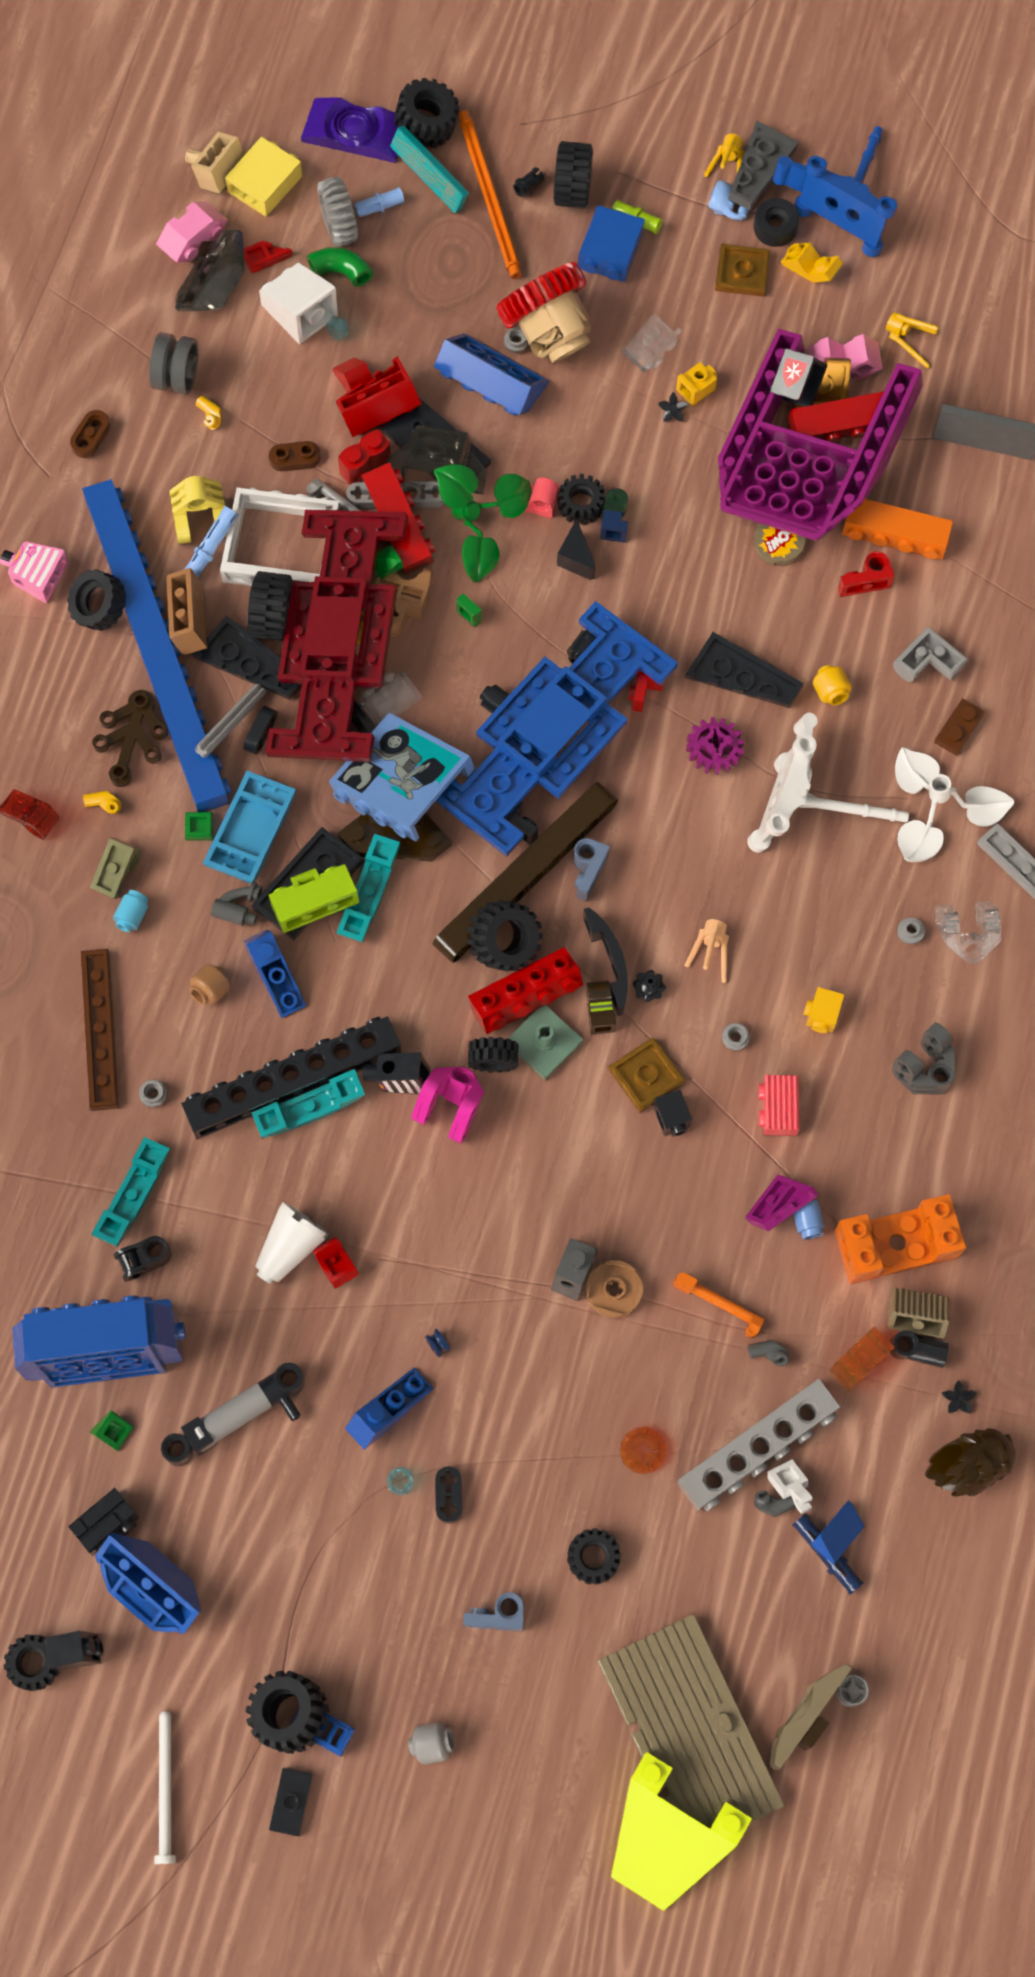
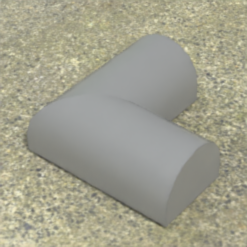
M927 627L894 661L893 668L902 679L912 682L930 664L948 680L952 681L964 668L968 658L931 628Z

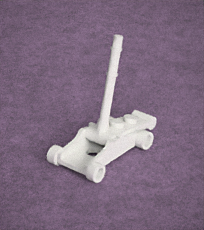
M806 713L793 727L797 735L792 749L779 755L774 762L778 775L761 825L758 830L750 834L747 843L754 852L760 853L765 851L770 846L773 836H781L788 830L790 825L789 819L793 811L798 807L862 815V817L887 819L891 822H907L909 813L896 810L895 808L886 809L869 806L868 804L862 805L818 798L808 793L812 777L810 761L817 746L815 739L812 737L813 728L817 725L818 721L813 713Z

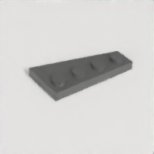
M756 120L746 152L743 155L740 168L732 185L729 200L750 210L773 181L778 159L781 156L791 158L797 150L799 142Z

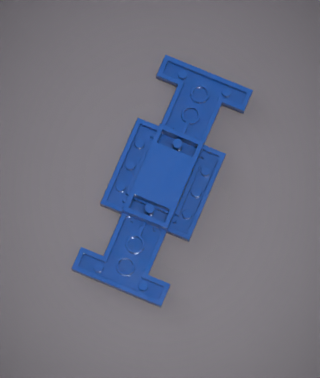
M597 601L579 618V624L597 638L569 668L565 666L561 669L546 656L534 667L476 731V736L491 746L494 751L463 785L454 779L436 800L439 805L506 857L524 839V833L508 822L506 818L539 783L559 799L627 724V718L609 705L640 670L659 685H662L678 666L677 661ZM588 720L589 723L555 760L557 753Z

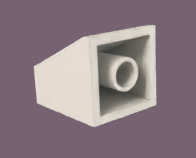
M300 263L285 269L279 277L272 282H267L259 290L261 305L299 345L338 317L335 287Z

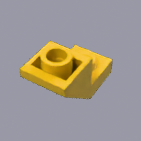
M811 243L793 244L788 248L787 254L781 261L783 266L813 283L831 281L843 264L838 256L820 257Z

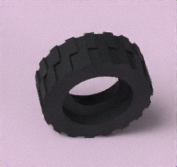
M97 569L93 571L87 570L85 573L78 575L79 577L73 581V585L69 589V596L67 597L68 612H70L71 618L77 624L93 630L103 631V629L111 628L113 624L118 622L119 617L122 616L126 605L125 588L120 583V580L111 574ZM100 587L105 593L104 602L98 612L92 613L89 610V599L92 592Z

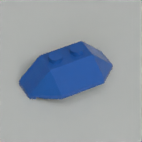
M111 1533L95 1555L97 1563L100 1564L101 1573L108 1592L152 1631L184 1634L202 1611L193 1580L151 1543Z

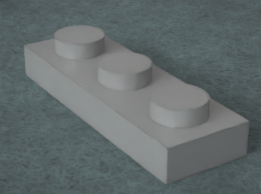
M997 823L978 840L977 845L1035 899V859Z

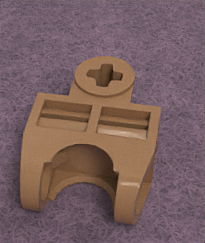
M424 568L422 573H419L417 577L411 580L402 579L397 574V571L383 579H380L379 576L377 577L375 584L395 585L397 588L390 637L399 636L404 631L409 616L422 620L430 596L431 569Z

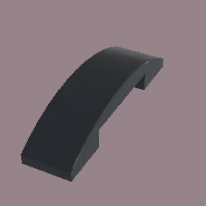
M588 907L584 909L583 920L591 943L602 940L616 978L615 982L610 983L612 1002L617 1016H621L624 1013L628 990L625 959L620 945L609 926L596 912Z

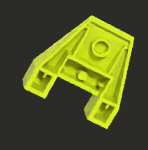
M646 1752L630 1780L611 1877L664 1911L738 1845L752 1818L725 1801L711 1828H708L658 1796L673 1768Z

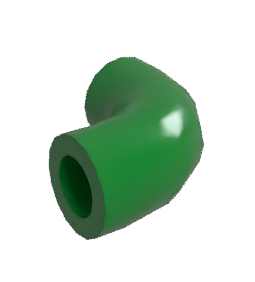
M327 247L306 255L311 271L320 277L329 273H340L345 275L353 286L360 287L368 283L374 276V271L359 254L346 248Z

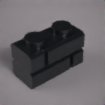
M113 1488L68 1527L85 1549L94 1556L111 1533L127 1535L137 1526L135 1521L140 1517L119 1491Z

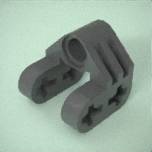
M935 1022L923 1034L921 1046L936 1061L927 1071L926 1076L922 1073V1062L911 1051L905 1050L895 1060L892 1072L912 1094H944L951 1088L955 1077V1049L951 1046L952 1037L948 1030ZM942 1074L947 1078V1081L939 1082L934 1078V1075Z

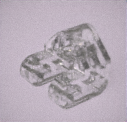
M978 901L975 904L976 922L981 928V934L979 935L976 932L960 933L959 915L951 904L936 905L935 921L938 930L941 932V939L969 964L981 962L1000 943L1001 918L998 908L992 901ZM970 944H976L973 952L965 953L966 948Z

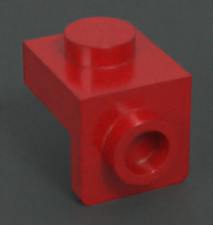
M639 671L636 686L631 685L628 701H633L632 711L642 712L646 690L662 691L663 684L659 685L645 673Z
M337 1237L313 1250L320 1268L334 1289L359 1275Z

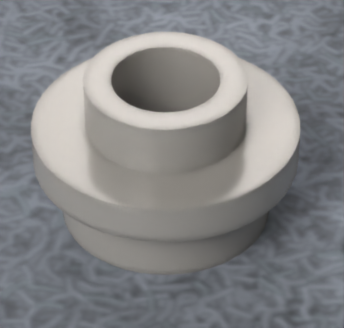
M519 327L511 328L504 336V345L511 352H522L529 345Z
M905 918L899 923L897 934L902 942L916 944L922 940L925 928L918 919ZM907 927H914L916 933H909Z
M733 1023L723 1030L722 1041L728 1049L739 1051L748 1045L750 1034L745 1026ZM737 1034L740 1036V1041L735 1042L730 1036Z
M158 1080L146 1081L139 1090L140 1100L147 1107H158L165 1102L167 1089ZM155 1090L158 1091V1096L150 1098L149 1093Z

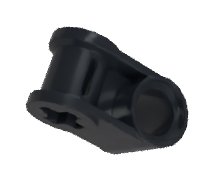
M151 1236L134 1245H129L116 1251L113 1256L115 1260H119L124 1272L123 1280L128 1282L167 1264L171 1259L172 1251L163 1238ZM157 1245L163 1246L164 1249L160 1256L151 1257L150 1253L153 1247Z

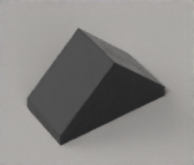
M579 522L574 523L558 551L557 566L592 580L595 579L596 566Z

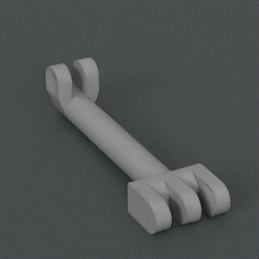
M319 478L307 486L308 497L319 498L323 494L329 500L339 501L340 508L344 511H361Z

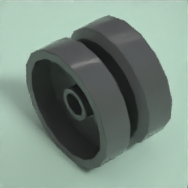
M160 332L157 334L151 353L149 369L150 386L153 389L166 391L171 386L175 393L188 395L193 388L197 372L198 342L195 338L182 336L177 341L173 334Z

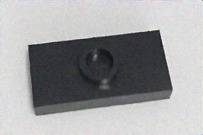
M282 1769L269 1827L270 1831L299 1837L313 1774Z

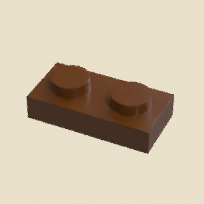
M962 698L934 743L957 756L982 719L985 711Z

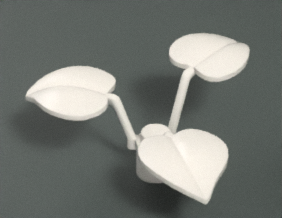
M904 747L899 751L895 765L898 785L901 789L911 794H916L925 787V789L929 790V797L932 800L926 825L921 821L913 820L905 823L899 830L898 846L904 859L908 862L926 861L940 851L944 840L943 833L940 829L931 827L936 805L948 801L951 795L962 808H968L967 818L969 821L981 827L995 825L1014 805V800L1004 792L985 786H978L968 790L965 795V803L957 794L956 788L951 787L950 778L940 774L939 764L934 758Z

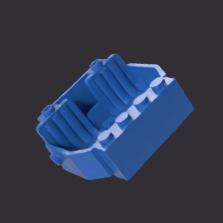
M126 1296L122 1298V1302L110 1303V1300L105 1299L92 1302L91 1306L80 1307V1304L71 1303L62 1305V1308H34L32 1313L24 1314V1319L12 1328L15 1369L25 1380H44L51 1388L166 1373L165 1364L177 1363L183 1360L181 1340L186 1338L184 1322H179L170 1300L152 1301V1297Z

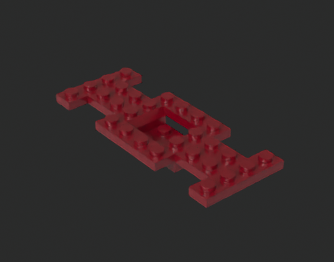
M305 509L301 532L303 537L324 538L326 540L320 576H315L314 582L293 581L277 679L280 683L302 684L295 729L269 728L265 751L268 757L371 762L375 740L372 733L350 732L357 686L383 687L397 588L395 585L373 584L379 540L405 541L408 523L406 512ZM362 608H366L359 647V654L357 657L355 652L361 620Z

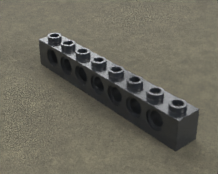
M388 1016L382 1019L381 1017L372 1018L366 1022L365 1026L358 1029L355 1027L348 1028L341 1032V1036L332 1040L330 1038L322 1039L315 1044V1047L308 1050H296L289 1055V1058L282 1061L272 1060L266 1063L263 1069L255 1072L246 1071L232 1082L227 1083L224 1081L217 1083L212 1087V1090L203 1094L197 1092L189 1095L186 1101L181 1104L196 1140L252 1117L251 1112L275 1102L281 1104L330 1083L329 1079L355 1069L356 1072L363 1070L365 1064L375 1065L377 1064L379 1054L402 1053L401 1044ZM370 1038L375 1041V1044L372 1047L366 1048L361 1045V1042L364 1039ZM341 1049H346L350 1052L346 1058L335 1056L336 1052ZM314 1060L324 1062L323 1067L320 1069H312L310 1064ZM288 1071L299 1073L294 1080L284 1078ZM268 1081L273 1084L268 1091L258 1089L262 1082ZM243 1092L247 1094V1097L242 1102L232 1100L236 1093ZM212 1103L221 1105L219 1111L215 1113H209L206 1110Z

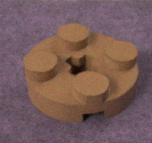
M619 1260L607 1261L593 1269L586 1283V1296L589 1306L598 1314L607 1318L616 1319L629 1316L638 1307L643 1294V1284L636 1270L630 1264ZM613 1282L619 1283L618 1288L622 1290V1293L616 1294L615 1297L611 1296L610 1291L606 1290V1287L612 1286Z

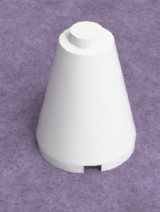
M282 1202L255 1265L259 1270L257 1275L269 1284L273 1280L276 1282L281 1281L325 1241L329 1233L293 1206Z

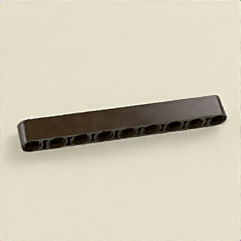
M599 782L594 783L436 936L432 945L452 963L458 961L473 946L467 943V938H471V933H467V928L473 925V922L470 921L472 916L479 915L476 911L480 907L486 908L485 904L489 902L507 901L518 903L575 847L578 841L582 840L614 809L618 799Z

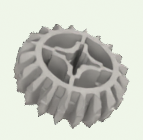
M330 177L318 182L319 204L332 243L338 247L356 242L358 238L357 221L345 183L340 177Z

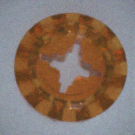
M648 1427L632 1429L624 1436L620 1446V1455L623 1463L631 1471L639 1474H648L656 1471L663 1464L667 1453L665 1440L658 1431ZM643 1438H645L647 1448L656 1452L647 1453L644 1461L641 1462L640 1452L631 1448L640 1447Z

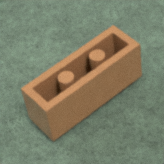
M191 568L166 575L169 638L182 655L206 649L207 636L203 584Z

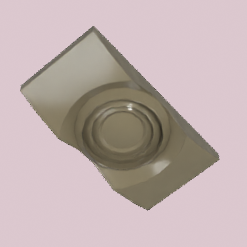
M847 1664L827 1673L807 1687L806 1695L795 1708L785 1725L777 1729L768 1764L774 1771L781 1769L852 1668Z

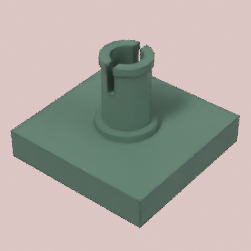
M546 1005L538 1008L508 1038L519 1044L518 1056L544 1080L583 1043V1039Z

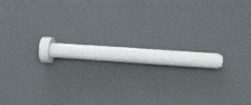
M161 1712L159 1715V1856H154V1864L176 1863V1855H171L170 1712Z

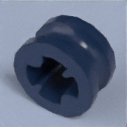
M435 1329L433 1330V1335H426L425 1339L436 1356L440 1358L443 1351L449 1352L451 1348L439 1330Z

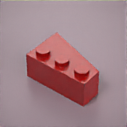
M398 356L391 360L393 365L383 372L377 370L373 373L374 379L363 386L359 383L335 401L352 437L363 435L370 429L380 424L388 423L392 418L408 413L421 405L414 385Z

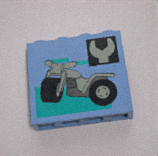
M389 712L372 731L375 740L371 762L346 761L330 779L329 783L334 791L333 796L342 804L347 802L360 814L372 816L381 826L385 827L388 825L393 828L402 838L409 837L417 841L419 835L414 825L458 774L469 778L474 773L475 767L471 757L466 753Z

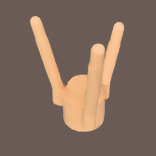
M714 919L706 921L704 929L699 931L698 938L685 962V967L688 968L691 965L704 940V944L708 947L703 968L707 970L714 947H719L721 944L722 982L726 983L729 936L726 935L727 925L724 922Z

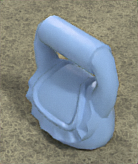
M718 180L708 203L709 208L715 214L725 215L732 220L745 219L749 211L747 208L740 205L737 214L732 211L735 203L729 200L732 185L726 181Z

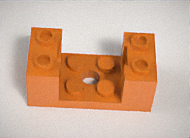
M950 1194L922 1200L917 1209L869 1220L868 1214L839 1221L834 1230L849 1284L957 1259L966 1249ZM898 1236L902 1238L905 1244L902 1250L893 1249L889 1243L891 1237Z

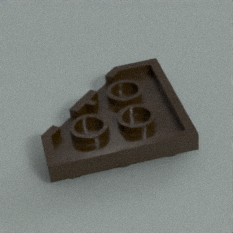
M426 813L414 825L419 835L417 841L409 837L402 838L393 828L388 825L385 827L381 826L368 814H361L338 832L339 839L361 857H366L374 834L400 842L396 859L403 860L404 858L420 859V861L431 862L452 845V841Z

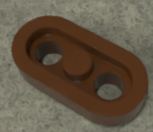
M92 410L84 416L70 439L72 451L76 456L87 458L96 452L110 429L106 413L100 410ZM95 425H101L99 428H93ZM82 445H88L86 448H81Z
M311 441L277 444L269 451L271 467L280 472L310 469L315 467L320 461L319 447ZM311 451L309 454H304L303 452ZM278 454H285L283 457L277 456Z

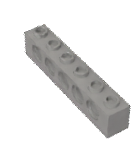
M818 1379L681 1477L677 1484L697 1512L703 1508L708 1512L721 1502L718 1497L728 1491L731 1495L745 1484L742 1480L751 1474L755 1478L768 1468L765 1463L775 1457L778 1461L791 1451L788 1446L797 1440L800 1444L814 1435L812 1429L817 1425L821 1424L824 1428L837 1418L835 1412H837L840 1406L821 1380ZM803 1407L811 1409L814 1419L811 1421L803 1420L799 1410ZM779 1424L787 1425L791 1430V1435L787 1438L779 1436L776 1426ZM763 1441L768 1447V1452L763 1455L756 1453L753 1449V1442ZM734 1457L742 1459L745 1465L744 1470L734 1471L730 1467L729 1460ZM710 1474L717 1475L721 1479V1486L719 1488L709 1487L706 1483V1476Z

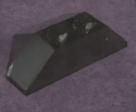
M222 230L218 235V239L212 242L199 256L176 294L175 308L177 311L222 309L227 303L228 297L234 287L238 285L245 271L243 233L240 230Z

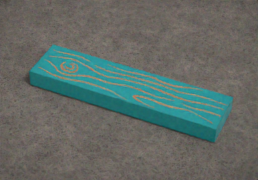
M404 125L399 127L390 147L454 213L460 212L469 192Z

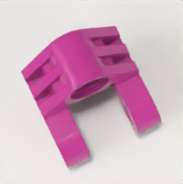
M434 1068L421 1088L411 1119L425 1125L431 1116L438 1096L442 1095L444 1099L459 1106L448 1138L462 1144L478 1112L484 1091L475 1074L468 1068Z

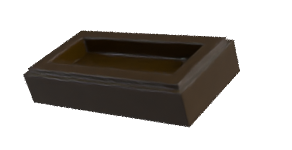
M821 1716L817 1717L798 1743V1746L803 1750L811 1749L829 1725V1722Z

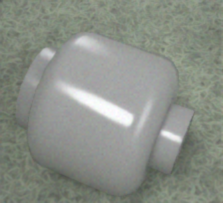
M441 1721L416 1726L413 1731V1737L408 1740L411 1756H416L423 1765L448 1760L451 1752L455 1750V1739L452 1729L446 1727Z

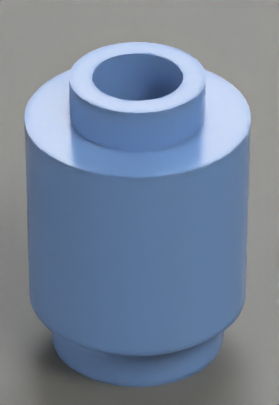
M812 1200L793 1213L797 1232L801 1234L802 1240L814 1239L824 1235L823 1228H825L819 1200Z

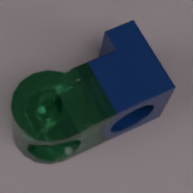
M614 488L606 494L600 534L601 540L626 543L628 522L622 521V517L627 512L628 495L622 489Z

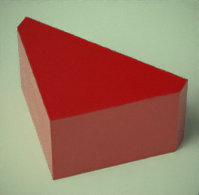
M355 357L332 368L346 392L353 389L359 383L364 386L373 379L366 362Z

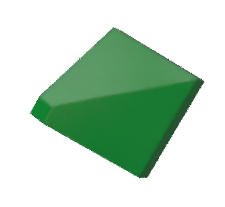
M392 545L378 551L375 570L380 579L404 568L400 557Z
M110 1410L92 1428L90 1433L118 1451L134 1426Z

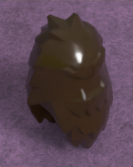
M991 1428L975 1430L974 1433L961 1434L960 1438L944 1445L930 1457L928 1461L931 1464L927 1468L925 1476L928 1479L936 1480L934 1484L941 1487V1489L953 1491L951 1493L953 1497L975 1496L989 1486H992L997 1480H1002L1007 1473L1011 1472L1016 1455L1011 1436L1009 1434L1004 1435L1001 1431Z

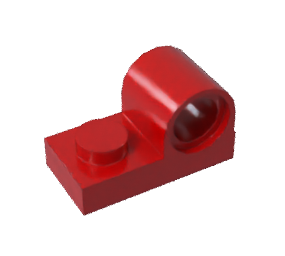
M880 551L871 552L865 559L862 572L852 571L841 576L838 586L840 597L891 588L894 573L888 556ZM875 566L880 570H873L871 567Z

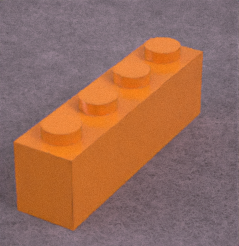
M865 499L861 506L846 517L842 535H846L853 540H865L873 542L877 546H889L905 553L913 552L924 555L929 559L937 558L942 560L953 521Z

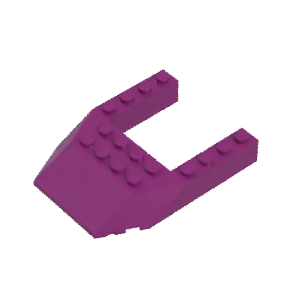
M778 328L718 456L721 511L819 541L863 504L883 475L922 390V370L900 363L896 364L859 448L855 450L771 424L783 400V396L771 392V387L785 349L803 354L805 352L802 335Z

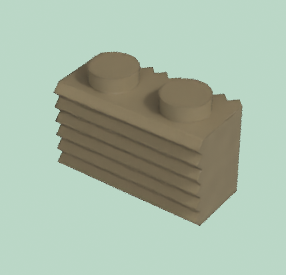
M897 1287L893 1288L888 1304L887 1329L911 1331L915 1334L944 1339L949 1325V1297L931 1293L926 1294L925 1292L920 1293L919 1291L915 1292L914 1290L910 1291L902 1288L898 1289Z

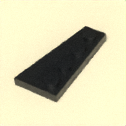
M228 616L207 637V648L192 654L195 659L254 685L260 684L262 688L289 700L302 687V684L280 683L277 678L281 657L259 640L251 637L250 633Z
M712 632L685 675V678L787 708L791 707L803 687V683L715 632Z

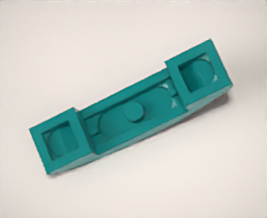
M374 834L365 857V865L356 885L359 903L345 909L336 932L338 935L363 943L387 887L400 842Z
M355 1069L329 1079L330 1083L281 1104L275 1102L251 1112L261 1138L279 1135L315 1122L365 1096Z
M144 1137L131 1160L132 1166L108 1210L103 1211L91 1233L92 1236L113 1246H119L133 1226L153 1190L170 1148Z

